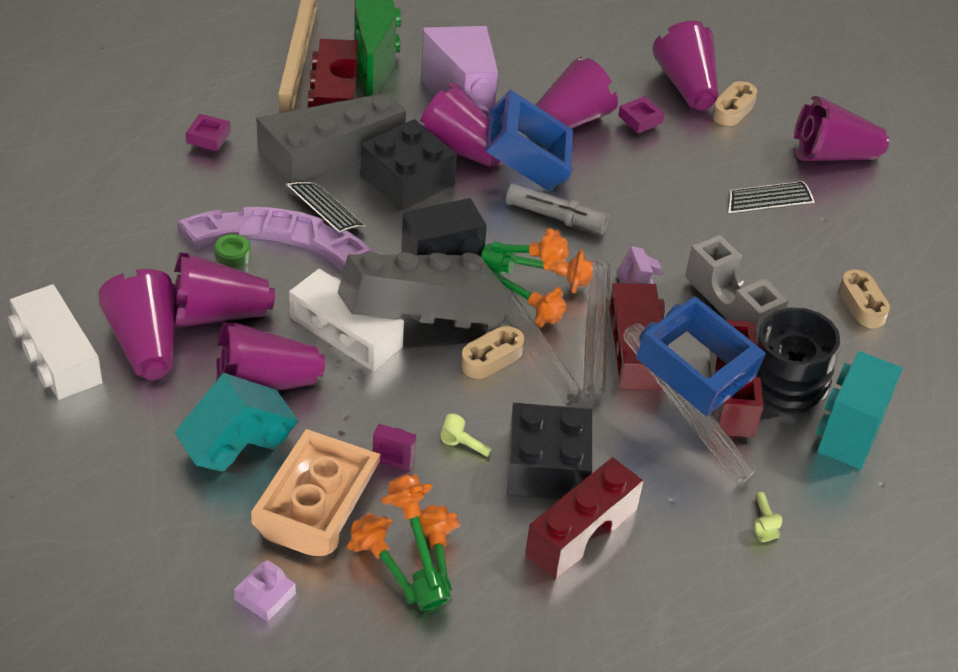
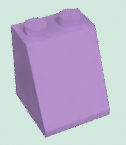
M487 26L424 27L421 61L422 85L435 97L441 89L447 93L451 89L447 84L454 82L490 117V109L495 105L498 70Z

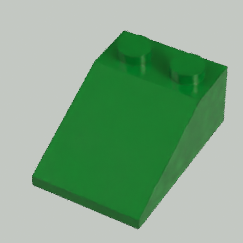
M354 0V40H358L357 66L364 97L378 95L381 92L395 66V53H400L399 34H396V27H401L400 8H395L393 0Z

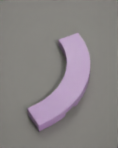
M243 207V211L221 213L220 209L177 221L178 231L195 251L215 245V242L222 236L237 234L248 240L277 241L304 248L325 258L342 273L348 254L363 255L366 252H373L364 242L346 230L339 233L333 227L324 224V220L321 218L286 209Z

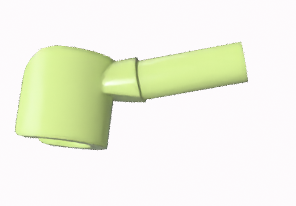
M448 414L440 433L442 442L446 445H457L460 442L488 457L492 448L474 439L468 433L463 432L465 421L461 416Z
M758 492L755 497L761 512V518H757L754 521L756 536L760 542L778 539L780 537L778 528L782 526V517L778 513L773 514L765 493Z

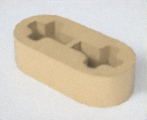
M744 81L731 84L715 102L712 114L714 121L723 126L737 125L754 107L758 93L757 88L751 83Z
M858 269L846 271L843 274L839 293L851 314L864 327L870 329L882 327L890 311L888 300L870 274Z
M502 326L470 342L462 350L461 370L465 375L474 379H483L491 376L521 358L524 348V335L515 327Z

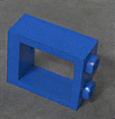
M510 89L490 109L486 152L549 192L559 183H564L572 173V151L574 148L572 145L573 129ZM518 131L521 132L522 134L526 135L527 137H529V138L532 139L533 141L537 142L538 144H540V145L543 146L544 148H546V149L548 150V152H547L546 150H544L543 148L539 147L538 145H536L535 143H533L532 141H530L529 139L525 138V137L522 136L521 134H519Z
M694 296L682 306L680 304L673 306L666 317L657 324L651 322L644 328L639 336L641 344L636 358L703 415L708 416L756 377L766 353ZM687 331L727 365L707 379L670 349L668 345Z

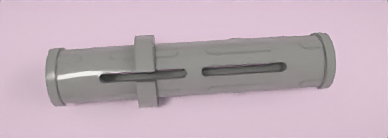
M515 183L510 185L506 195L507 204L565 221V225L570 227L578 225L603 234L608 224V212L583 206L581 201L575 199L570 202L519 186Z

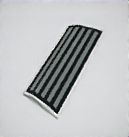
M803 181L729 190L728 213L815 202L808 186Z
M311 182L286 184L339 233L357 226L367 227L322 186Z

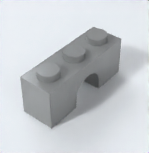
M720 234L692 245L685 277L727 320L755 322L756 340H758L759 328L764 319L774 311L787 308L788 300L766 278L746 286L740 274L742 255Z

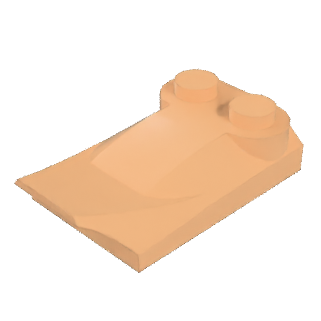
M305 429L251 511V524L260 531L264 538L282 546L312 556H325L332 553L338 546L341 529L380 462V454Z

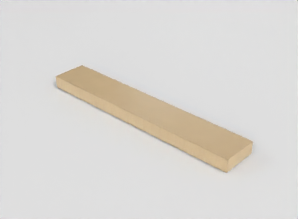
M301 0L278 93L279 113L294 111L316 17L317 0Z

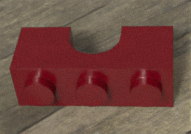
M320 38L319 50L312 52L310 89L313 90H308V108L354 99L358 40Z
M725 320L757 345L755 322ZM709 350L712 376L727 364ZM755 377L714 410L716 435L755 438L764 408L761 378Z
M610 458L529 524L525 555L556 580L584 556L589 538L600 525L611 533L637 511L644 480L615 458Z

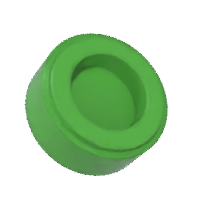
M228 234L220 237L215 242V259L220 264L236 268L245 265L251 258L250 242L241 235Z

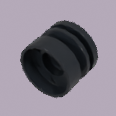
M789 307L774 311L762 322L757 340V346L766 353L756 377L761 378L762 396L769 402L784 408L803 409L817 405L827 397L832 385V377L835 371L834 365L837 361L840 347L839 331L830 319L819 312L807 308Z

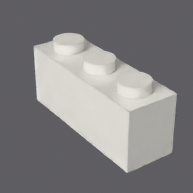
M320 268L289 291L290 318L374 372L403 347L404 321L401 319L352 314L338 295L341 280L332 277Z
M54 284L10 299L13 315L7 317L9 326L15 338L20 336L23 338L22 347L30 363L37 362L36 370L44 388L50 386L57 399L60 400L103 383L99 357Z

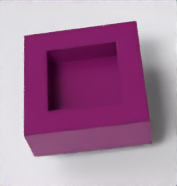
M643 96L621 105L618 116L634 131L640 133L662 124L665 113Z
M199 113L186 132V143L218 151L231 132L230 121Z
M378 424L373 434L372 451L380 454L379 463L410 472L415 462L417 435L400 428Z

